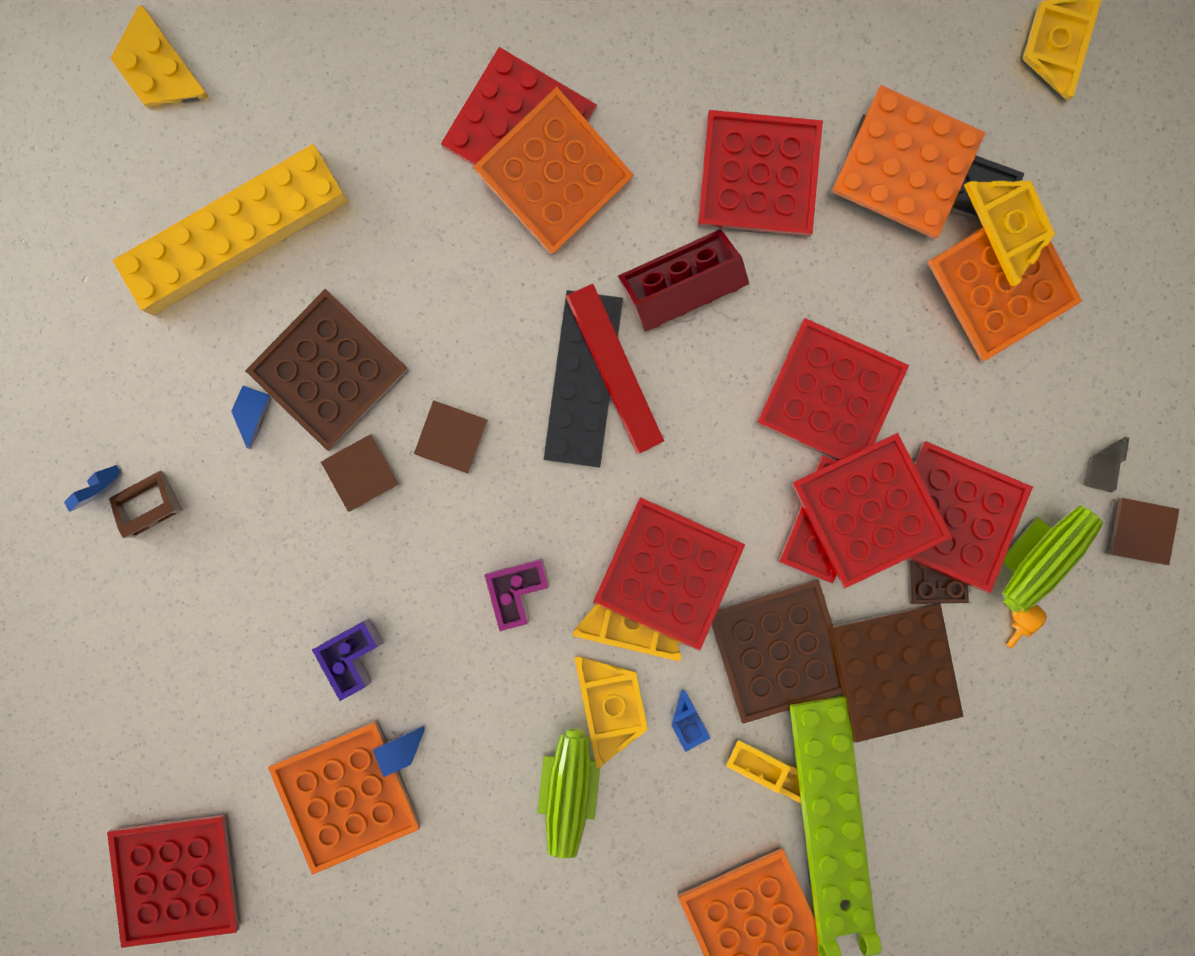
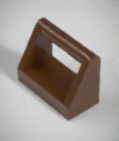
M161 470L109 498L115 522L122 538H134L183 511ZM158 485L163 504L130 520L122 504Z

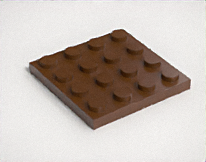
M324 289L245 372L327 451H330L409 369L328 290Z
M819 579L717 610L711 625L742 724L790 710V705L821 700L842 694L829 628L833 624Z
M930 604L829 627L854 742L857 743L964 717L941 604Z

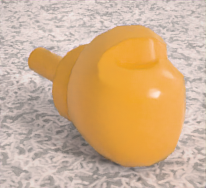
M1037 604L1026 613L1020 610L1018 613L1012 611V616L1015 620L1012 626L1017 631L1006 645L1013 648L1023 634L1028 638L1031 637L1032 633L1035 634L1046 622L1047 615L1045 611Z

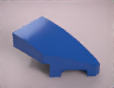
M242 386L231 412L246 448L251 449L260 431L259 423L271 398L266 393Z
M117 465L95 472L87 480L89 487L73 492L64 501L68 511L71 512L84 506L105 490L120 473Z
M683 690L672 720V727L682 747L687 752L711 738L689 696Z
M423 726L373 748V753L383 777L412 764L425 731Z

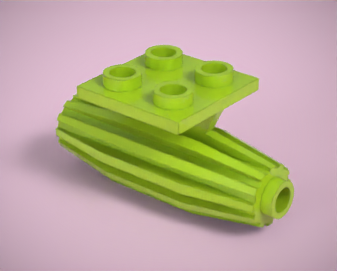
M1081 505L1052 528L1039 517H1036L1009 547L1003 564L1014 573L1002 592L1005 598L1003 604L1014 613H1018L1019 610L1026 613L1051 593L1086 554L1103 526L1102 520L1090 509Z
M569 728L566 733L560 734L555 755H544L537 814H546L548 855L563 859H571L577 856L586 819L595 820L600 768H596L595 760H591L590 739L588 736H584V730Z

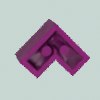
M543 558L492 571L484 575L499 632L529 623L530 620L523 595L546 589L550 586Z

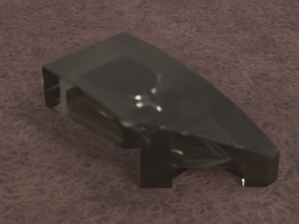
M1129 437L1122 438L1090 457L1084 481L1085 486L1110 493L1117 490L1120 465L1127 458Z

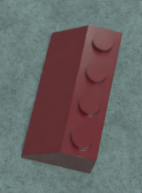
M721 229L618 275L635 316L645 332L749 285L743 258Z

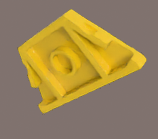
M1045 0L1037 7L1022 60L1066 100L1074 97L1102 0Z
M139 5L110 58L147 108L161 106L163 103L183 102L182 99L206 98L208 94L142 5Z
M1032 181L967 182L964 184L1007 280L1010 286H1016L1021 282V277L1027 268L1038 259L1042 248L1047 246L1055 235Z
M596 604L574 629L572 634L574 637L681 661L677 641Z
M578 656L574 657L595 764L596 768H600L632 741L645 733L648 728L636 672Z

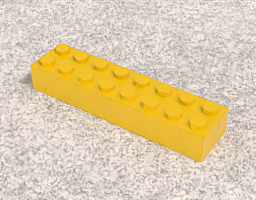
M311 144L112 261L140 310L155 315L348 203L349 200L321 152L314 144Z

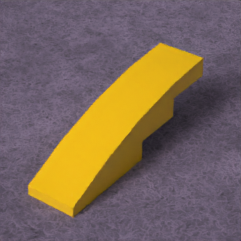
M738 739L726 767L776 793H781L801 803L797 767Z

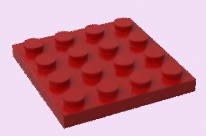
M499 47L441 142V146L474 166L556 87L560 89L587 122H589L597 109V104Z
M709 110L698 226L811 236L813 234L823 120Z
M804 318L756 423L834 459L841 460L875 443L909 365Z
M898 433L792 483L844 589L952 538Z
M924 441L914 465L952 538L908 559L985 593H991L1033 486Z
M640 497L593 603L700 651L745 544Z
M225 814L117 828L107 832L121 948L237 933L240 928Z

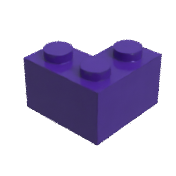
M370 618L312 649L339 701L372 683L358 658L383 644Z

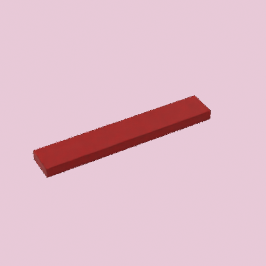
M592 283L566 295L565 297L636 453L640 454L664 442L594 284Z

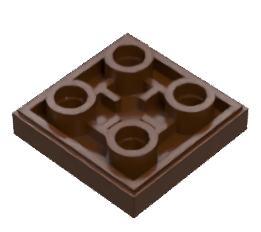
M433 400L414 454L469 474L488 420Z
M373 434L362 438L321 461L323 468L348 512L400 485Z
M1119 498L1109 554L1170 565L1180 509Z
M908 559L910 604L969 603L967 584Z

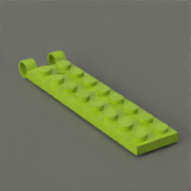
M843 696L790 705L819 956H841L836 937L858 933V945L863 956L881 954V941L875 927L853 736L846 699ZM847 899L848 906L842 910L840 904L843 900Z

